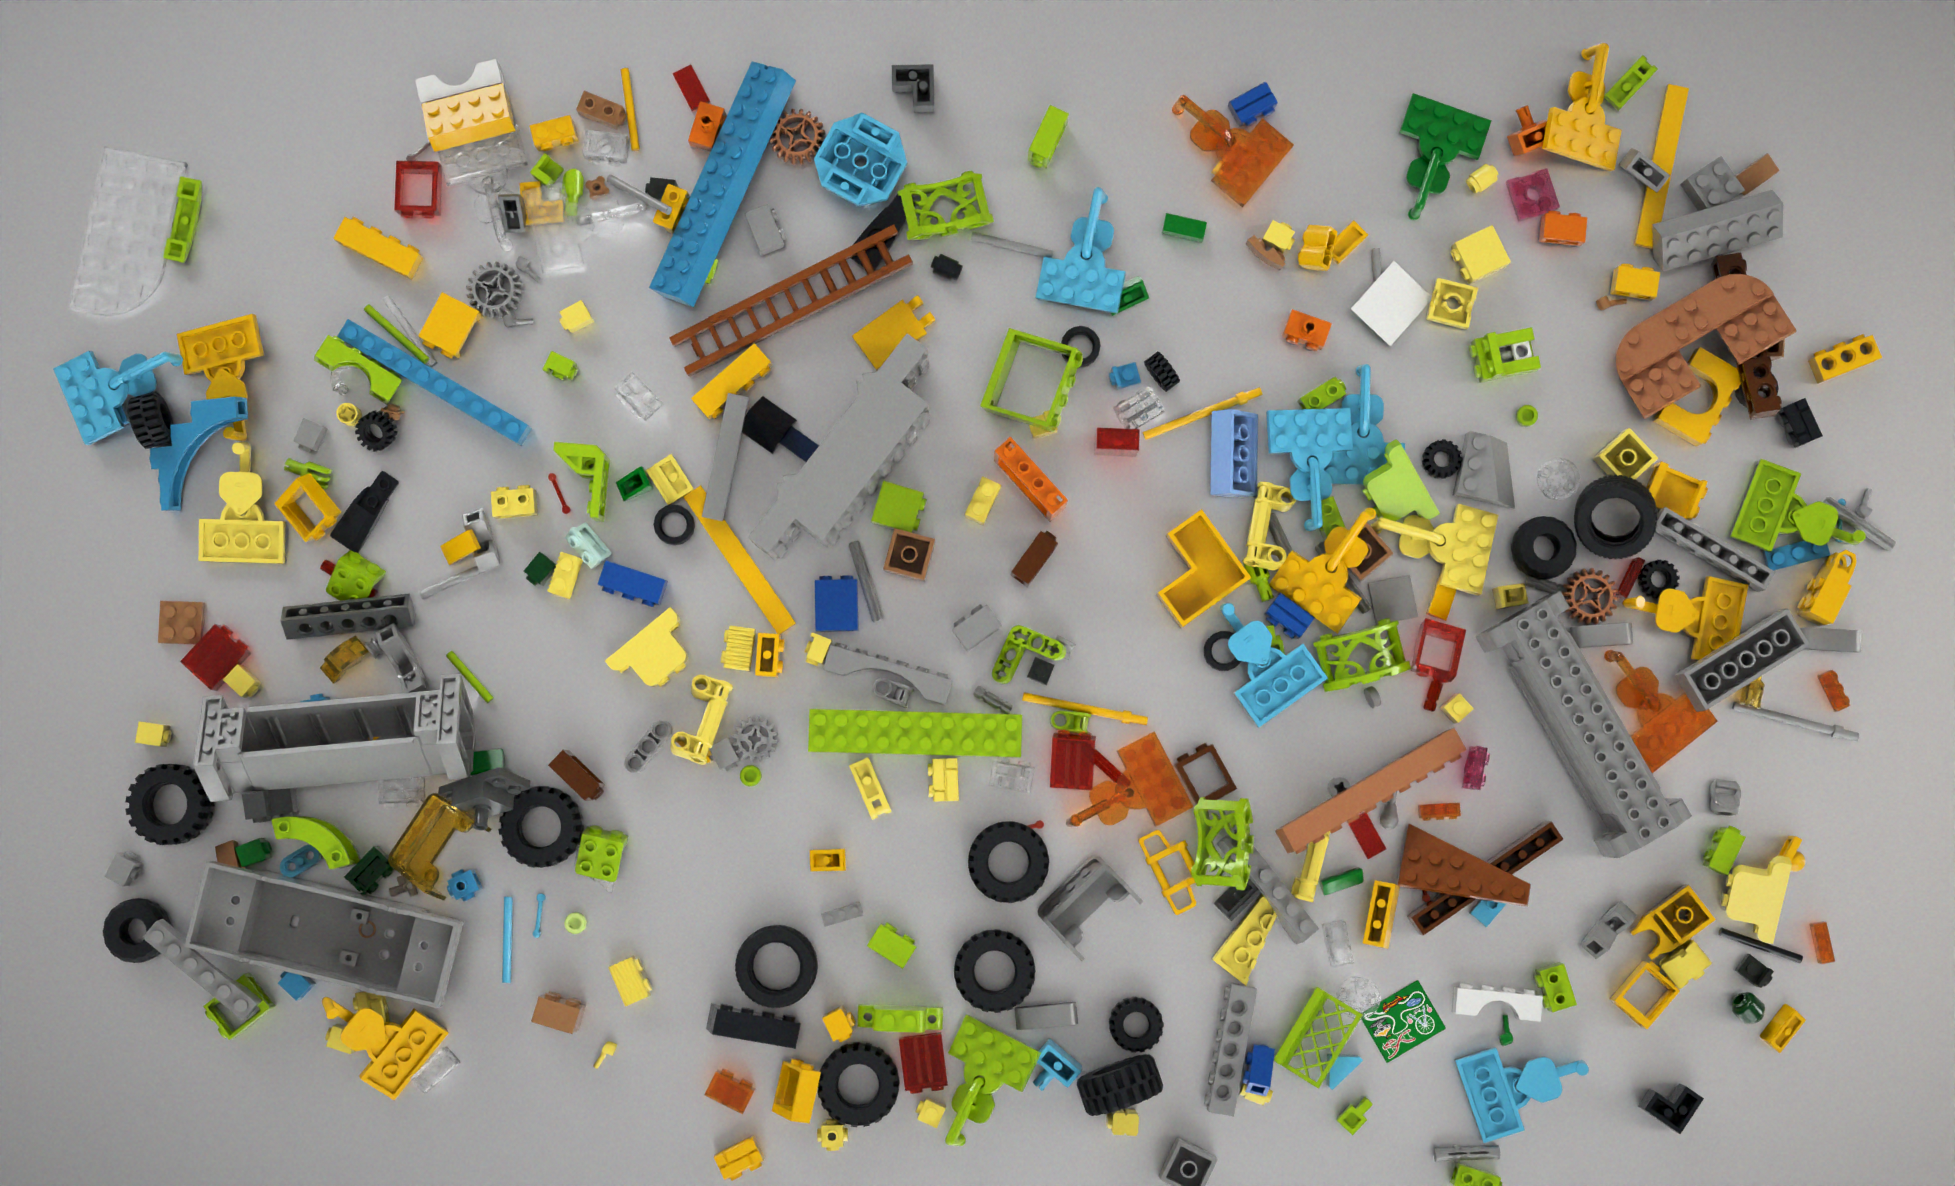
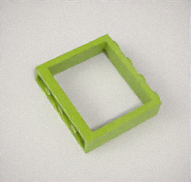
M1009 328L980 407L987 412L1054 432L1055 428L1060 424L1062 409L1067 405L1069 390L1075 384V374L1077 368H1080L1082 364L1083 354L1075 347ZM1020 342L1070 356L1046 422L997 407Z

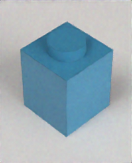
M286 971L280 975L282 979L278 982L296 1001L301 1000L316 984L310 977Z

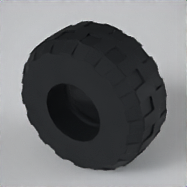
M1541 516L1526 521L1515 532L1511 543L1512 558L1517 568L1527 576L1542 580L1552 579L1563 574L1570 568L1577 553V542L1574 533L1566 523L1554 517ZM1538 536L1547 537L1553 543L1554 553L1551 559L1543 560L1534 552V541Z
M136 898L123 901L110 911L104 921L103 936L104 943L112 955L125 962L141 963L149 961L161 953L144 939L140 943L131 939L128 931L131 921L135 918L143 921L146 926V932L157 920L164 919L170 925L171 921L165 909L158 903L149 899Z

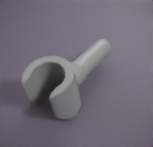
M519 256L516 261L517 269L529 274L538 282L541 278L527 267L529 261Z
M513 314L503 316V321L507 328H513L520 324H533V319L515 320Z
M1870 488L1866 489L1864 499L1856 509V514L1863 519L1872 512V509L1867 506L1872 491Z

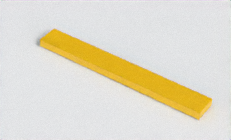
M1668 84L1666 87L1651 161L1667 172L1670 177L1658 192L1646 186L1634 242L1635 246L1653 249L1652 224L1662 222L1689 88L1672 84Z
M700 485L685 495L684 499L777 634H782L795 625L796 622L725 519L718 521L702 517L707 493Z

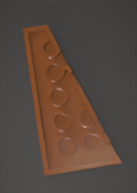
M1411 824L1408 825L1398 886L1528 907L1530 883Z

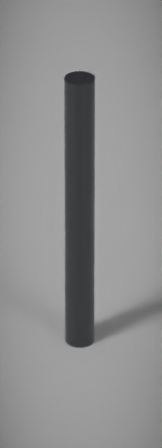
M1722 927L1719 930V936L1797 963L1802 962L1803 956Z

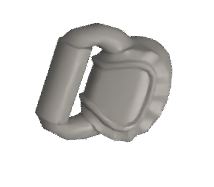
M1720 779L1713 781L1710 787L1711 811L1719 815H1737L1741 798L1739 784L1736 781ZM1715 787L1732 789L1736 792L1734 795L1717 793Z

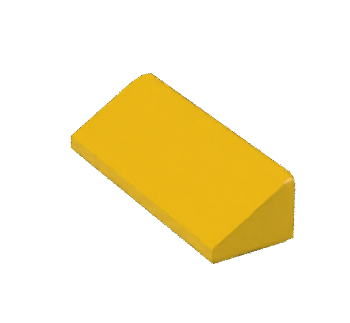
M1441 568L1426 614L1446 621L1457 590L1439 585L1442 574Z

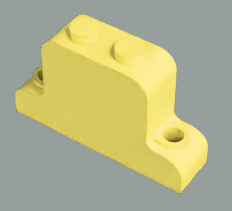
M669 607L607 658L605 662L611 669L621 673L632 667L646 685L652 687L664 686L670 680L669 676L672 673L678 674L686 667L685 663L688 660L686 650L672 635V632L680 626L679 615L673 608Z
M1776 856L1769 861L1767 869L1737 865L1733 868L1732 873L1727 875L1726 886H1728L1727 894L1723 893L1721 906H1725L1727 916L1730 919L1753 923V933H1757L1758 938L1762 942L1771 944L1774 942L1792 867L1790 858Z

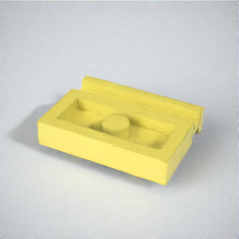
M672 454L646 469V472L667 505H672V503L694 490Z

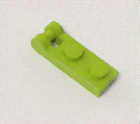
M1644 55L1604 95V98L1618 111L1658 70L1655 65L1651 66L1646 61L1647 58ZM1640 67L1646 72L1644 75L1638 70Z

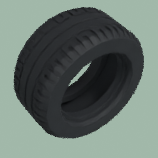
M1622 475L1603 476V478H1598V480H1594L1593 483L1591 482L1587 485L1577 499L1574 512V527L1577 537L1586 549H1589L1590 552L1599 557L1603 556V558H1614L1617 560L1636 555L1646 548V545L1652 540L1656 531V503L1651 492L1636 479ZM1611 498L1629 501L1639 512L1638 524L1625 535L1611 536L1604 534L1596 528L1591 517L1592 511L1599 503Z
M785 925L766 926L751 934L741 945L735 963V975L741 990L753 1002L768 1008H783L802 999L811 989L818 969L817 955L812 943L800 931ZM770 943H783L791 947L797 954L800 962V973L796 982L782 990L770 989L762 985L756 978L753 969L754 958L758 950Z

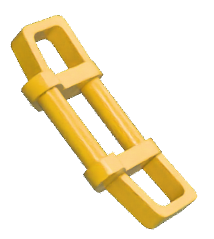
M1155 830L1139 838L1138 842L1146 856L1145 861L1147 865L1150 864L1163 890L1161 893L1163 897L1167 898L1174 914L1179 915L1195 907L1196 900L1190 885L1195 883L1192 875L1170 887L1158 863V860L1179 850L1191 874V869L1195 863L1186 847L1188 846L1186 840L1170 846L1160 830ZM1158 835L1166 849L1150 856L1144 845V840ZM1186 887L1191 903L1178 910L1170 895Z

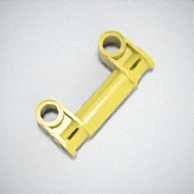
M1259 482L1257 484L1259 489L1258 496L1254 500L1246 544L1248 550L1243 563L1252 567L1277 570L1284 563L1286 552L1282 547L1265 544L1271 510L1287 512L1292 508L1296 499L1292 497L1290 488L1274 485L1269 482ZM1281 497L1288 498L1290 503L1283 502ZM1271 555L1277 556L1279 562L1273 561Z
M701 674L694 677L691 685V694L696 699L706 701L708 704L696 736L685 732H676L672 736L670 750L674 755L691 760L697 764L704 765L707 763L706 756L709 748L713 746L728 704L726 701L729 692L733 690L732 684ZM703 684L706 689L699 690L696 688V685ZM683 741L686 745L684 747H677L675 742Z
M1330 831L1323 834L1325 836L1323 840L1315 844L1313 842L1308 844L1300 878L1295 877L1292 885L1291 894L1295 898L1314 902L1313 898L1330 838Z

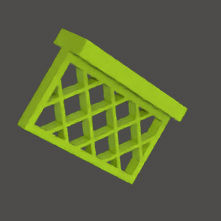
M1317 987L1275 1056L1274 1061L1319 1089L1363 1014ZM1327 999L1335 1002L1336 1012L1325 1014L1323 1006ZM1339 1005L1343 1007L1345 1010L1340 1011ZM1351 1012L1356 1015L1352 1024L1343 1025L1341 1013ZM1338 1014L1340 1027L1329 1029L1326 1017ZM1323 1018L1326 1030L1314 1033L1313 1022ZM1341 1029L1343 1034L1342 1041L1332 1044L1330 1032ZM1327 1033L1330 1045L1318 1047L1315 1036ZM1312 1036L1315 1048L1303 1051L1301 1044L1303 1039ZM1331 1048L1332 1057L1330 1061L1321 1062L1319 1050ZM1316 1051L1318 1064L1307 1066L1304 1054ZM1301 1055L1304 1067L1295 1069L1288 1065L1294 1056ZM1319 1066L1321 1076L1316 1082L1310 1078L1308 1069ZM1305 1070L1306 1075H1304L1300 1071Z

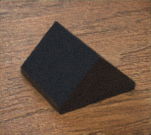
M762 396L748 410L742 433L773 454L780 445L781 440L797 420Z

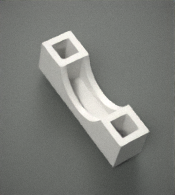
M496 59L475 64V70L471 78L460 85H447L440 81L435 74L415 79L421 104L503 83L505 88L500 64Z
M1460 983V987L1454 986L1452 1012L1455 1014L1477 1016L1485 1004L1491 1001H1504L1510 1006L1516 1019L1541 1022L1543 996L1538 995L1536 990L1524 989V993L1515 992V988L1503 987L1502 991L1494 990V986L1481 985V989L1473 988V984Z

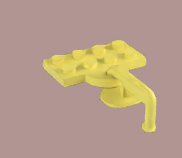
M236 442L232 445V451L235 454H240V471L226 472L220 477L219 495L227 503L222 510L220 519H199L198 561L285 563L286 521L264 520L263 511L256 504L262 497V479L258 474L250 472L251 446L248 442Z
M1457 504L1453 522L1438 525L1435 529L1428 519L1416 515L1408 516L1403 523L1379 518L1371 524L1372 529L1377 534H1380L1382 529L1400 533L1398 547L1402 554L1419 559L1430 553L1435 561L1443 564L1439 585L1478 596L1482 594L1498 520L1497 514Z

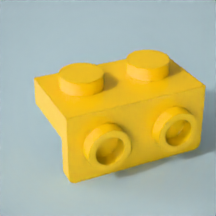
M668 184L661 202L670 206L672 212L667 215L657 209L653 222L673 234L690 198L688 191Z

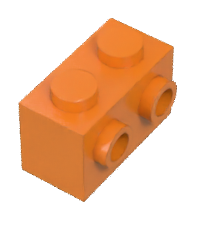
M1548 211V213L1541 217L1539 242L1581 246L1585 243L1587 217H1581L1579 213L1561 215L1559 211Z

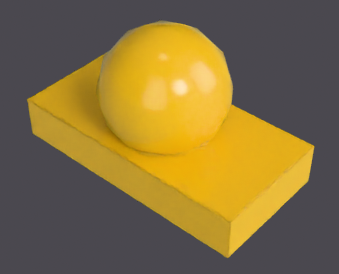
M1788 836L1778 856L1789 857L1792 863L1791 871L1798 872L1803 869L1806 863L1804 855L1797 851L1802 839L1797 836Z

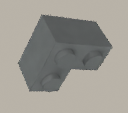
M933 64L892 65V91L913 92L914 112H935Z
M295 788L263 790L242 794L245 819H253V823L271 821L272 816L277 815L280 817H293L294 812H299Z

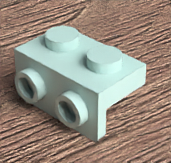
M586 522L577 528H571L565 537L568 544L577 551L583 562L588 564L591 569L612 555V552Z

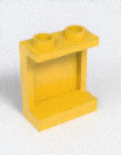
M442 292L418 337L423 340V345L434 349V347L441 349L440 353L450 359L453 356L459 359V352L476 321H480L483 315L478 310Z
M1662 461L1656 463L1646 486L1654 498L1656 508L1659 510L1666 507L1689 521L1692 518H1696L1700 510L1698 506L1700 499H1703L1708 491L1706 487L1708 481H1700L1669 468V464Z

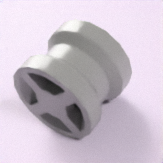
M1057 635L1056 640L1066 647L1064 658L1069 660L1070 651L1075 648L1076 644ZM1051 647L1050 649L1053 653H1059L1060 651L1058 648Z
M1336 777L1330 780L1327 789L1333 797L1340 793V791L1342 792L1349 788L1350 783L1345 778Z

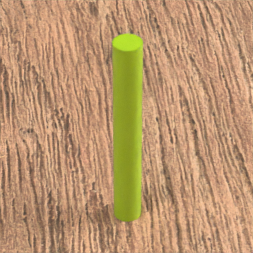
M450 651L446 657L487 703L493 700L494 697L457 655Z

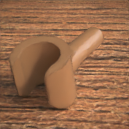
M1604 296L1597 300L1596 303L1600 310H1605L1614 305L1627 304V299L1609 301L1608 297Z

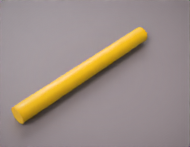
M622 68L620 70L631 150L639 151L629 68Z

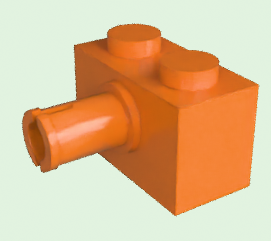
M700 101L688 139L690 146L711 152L727 117L724 108Z
M1528 105L1515 110L1522 126L1521 130L1507 136L1514 156L1525 154L1543 146L1547 120L1534 123Z
M1292 309L1282 337H1285L1286 341L1292 344H1297L1298 342L1305 344V348L1312 351L1322 350L1332 323Z

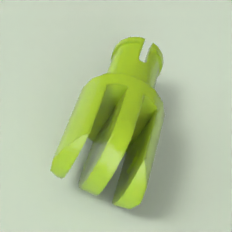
M570 169L563 176L562 194L566 197V216H578V199L583 196L584 178L577 169Z
M288 458L285 462V465H288V467L284 466L285 471L300 475V477L310 473L323 489L328 488L329 484L326 482L330 481L329 474L332 473V469L313 462L303 464L291 458Z
M1244 564L1246 571L1251 576L1249 579L1250 583L1256 585L1261 601L1265 602L1275 598L1268 583L1269 577H1271L1268 569Z

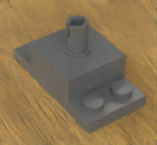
M498 767L440 786L438 795L452 802L451 806L474 815V829L485 830L488 828V817L513 810L514 794H520L521 791L530 789L531 781Z

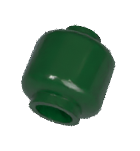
M1739 993L1732 1001V1011L1745 1024H1753L1762 1020L1765 1005L1753 993Z

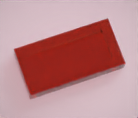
M691 64L672 73L691 111L698 109L700 101L710 103Z
M1640 557L1632 559L1618 588V592L1615 594L1616 597L1620 599L1628 597L1643 567L1644 559Z
M1363 812L1359 815L1360 818L1351 823L1347 822L1366 858L1370 859L1386 850V847L1368 814Z

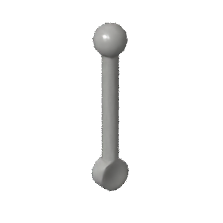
M430 141L413 155H407L406 160L409 163H414L415 158L431 145Z

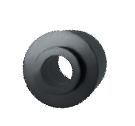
M940 254L939 257H934L930 267L933 268L932 273L950 281L952 279L957 281L963 265H960L957 260Z

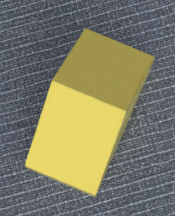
M1525 583L1500 586L1492 589L1496 610L1529 604Z

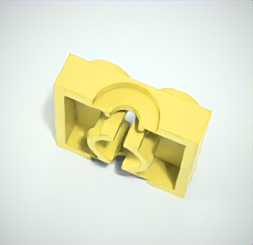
M1437 278L1426 320L1467 330L1478 288ZM1448 298H1455L1458 301V305L1461 306L1457 309H1450L1445 301Z

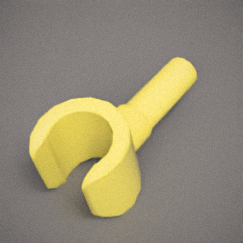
M610 1041L606 1042L593 1067L598 1069L606 1054L613 1056L617 1044Z

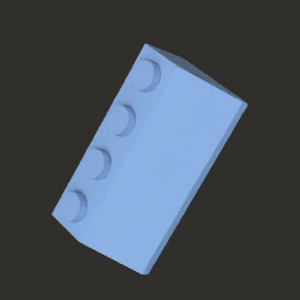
M1234 409L1212 411L1210 495L1257 497L1258 414Z

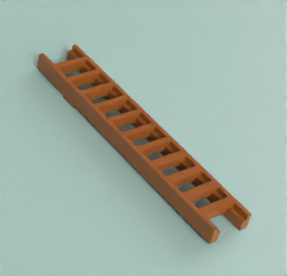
M895 225L669 337L673 346L691 339V345L697 357H700L699 360L684 367L687 375L691 377L752 346L754 343L756 344L913 265L909 254L893 261L884 243L885 240L898 234ZM875 245L886 266L876 271L865 250ZM855 255H858L867 273L866 276L858 280L855 279L846 261ZM839 264L848 282V285L838 290L827 270ZM820 273L830 294L818 300L808 279ZM803 283L812 303L798 309L789 289ZM784 292L794 312L780 319L770 298ZM765 301L775 322L761 328L752 307ZM747 311L756 331L742 337L733 317ZM728 320L738 340L724 347L714 326ZM709 329L719 350L705 356L696 335Z

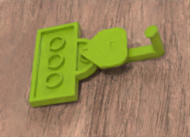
M1760 459L1730 537L1771 552L1779 533L1790 534L1798 530L1804 541L1817 546L1827 544L1831 537L1851 545H1858L1865 540L1866 534L1862 530H1856L1852 534L1835 528L1839 516L1835 507L1820 501L1807 506L1802 497L1794 493L1801 473Z
M970 1015L965 1016L948 1054L966 1063L964 1067V1080L966 1083L957 1088L952 1098V1108L957 1112V1115L945 1138L946 1144L951 1146H963L966 1139L960 1132L967 1118L980 1124L988 1121L995 1107L992 1093L998 1091L1004 1083L1020 1092L1024 1091L1041 1055V1052Z

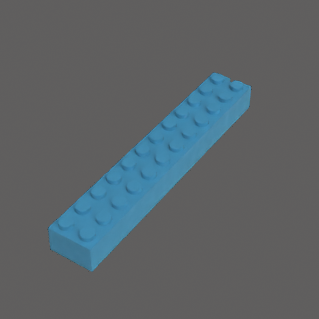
M751 62L649 286L650 289L659 295L694 307L796 82L783 69Z

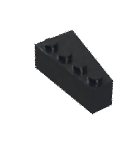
M711 1003L706 1029L713 1035L796 1049L801 1023L795 1020V1016L783 1015L782 1018L775 1016L773 1012L762 1011V1013L754 1012V1009L742 1007L737 1009L728 1004L717 1005Z

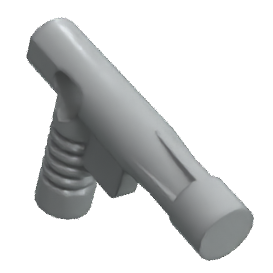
M405 854L399 855L397 860L402 875L397 877L399 886L389 888V893L391 897L408 891L410 897L417 895L418 892ZM409 882L412 884V889L407 888Z

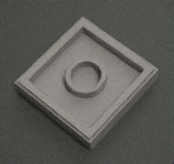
M1410 575L1368 583L1376 625L1378 620L1390 618V621H1399L1418 617Z

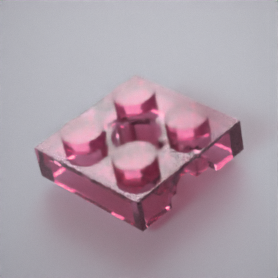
M1547 168L1524 177L1509 179L1505 182L1518 222L1560 208ZM1529 188L1538 192L1539 198L1537 201L1528 197L1527 191Z
M1469 746L1462 788L1480 790L1481 786L1484 787L1486 781V774H1483L1484 767L1488 765L1490 753H1487L1488 748Z

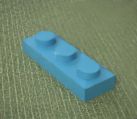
M1801 541L1772 549L1771 552L1764 551L1762 555L1765 565L1774 571L1830 556V551L1827 544L1817 546Z

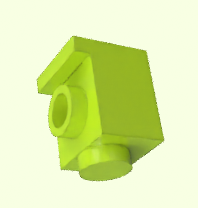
M551 351L542 369L547 374L553 371L551 375L560 380H563L564 377L573 380L578 371L576 368L577 364L574 361Z

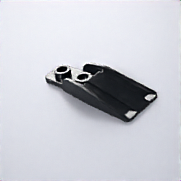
M898 194L895 196L890 205L869 224L854 244L895 225L898 234L884 241L888 251L890 250L905 225L906 216L901 196H898ZM875 245L865 250L874 270L883 260ZM858 255L851 257L852 260L863 267Z
M381 471L373 484L363 489L352 501L330 536L349 550L359 553L379 521L389 501V497L398 486L399 481L385 471Z

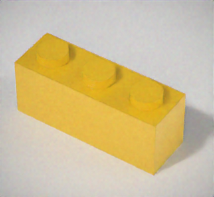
M1377 880L1374 881L1363 944L1385 949L1389 948L1400 886Z

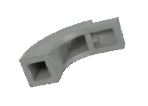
M395 623L375 632L379 647L386 654L397 673L403 693L427 690L424 683L426 679L422 669Z

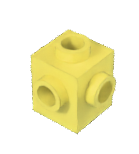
M826 1119V1122H822L821 1129H817V1141L821 1142V1147H826L827 1151H838L839 1147L844 1146V1141H848V1128H844V1125L839 1123L837 1119ZM835 1133L836 1139H829L828 1134Z

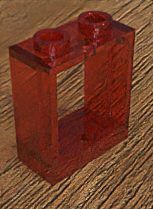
M396 161L394 210L403 218H413V215H422V218L432 219L434 216H441L442 165L436 161ZM404 174H432L431 206L403 205Z
M1425 618L1420 625L1410 671L1415 672L1420 677L1430 676L1436 678L1437 681L1442 683L1452 682L1457 675L1466 629ZM1426 635L1454 642L1448 671L1420 663Z

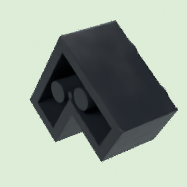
M1679 1083L1669 1099L1649 1089L1638 1107L1674 1132L1681 1134L1704 1098L1687 1086Z

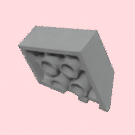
M1469 431L1465 434L1461 452L1462 462L1457 472L1453 495L1514 509L1515 504L1507 442L1491 435Z

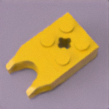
M1843 550L1840 553L1835 552L1826 558L1815 579L1813 578L1807 586L1809 591L1806 597L1800 600L1797 606L1799 608L1797 615L1818 626L1834 623L1852 587L1848 582L1856 566V554ZM1843 555H1848L1851 558V564L1848 567L1846 557Z
M1685 884L1645 913L1638 924L1629 932L1633 936L1645 930H1652L1656 933L1657 944L1652 952L1648 954V957L1652 960L1660 954L1673 951L1716 919L1692 888ZM1680 910L1687 911L1685 920L1683 918L1679 919Z

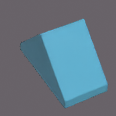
M1327 1054V1061H1330L1332 1054ZM1339 1055L1327 1075L1326 1085L1333 1090L1363 1060L1358 1055Z

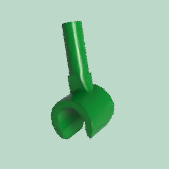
M1503 1015L1505 1034L1499 1035V1040L1502 1046H1506L1513 1042V1036L1509 1029L1508 1015Z

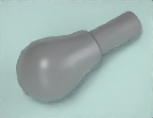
M1397 791L1393 793L1394 798L1387 801L1380 816V824L1388 830L1394 829L1399 822L1397 806L1395 805Z

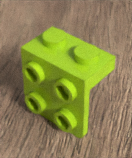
M349 550L338 559L326 587V592L339 601L368 598L373 586L384 578L386 571L377 564L363 558L359 553Z
M596 825L587 826L582 833L575 872L579 875L615 882L618 877L622 852L628 841V835H624L623 832L618 830L606 831Z

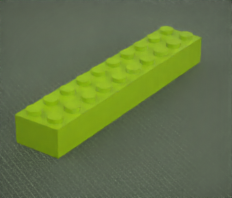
M809 709L808 752L1021 757L1022 715Z

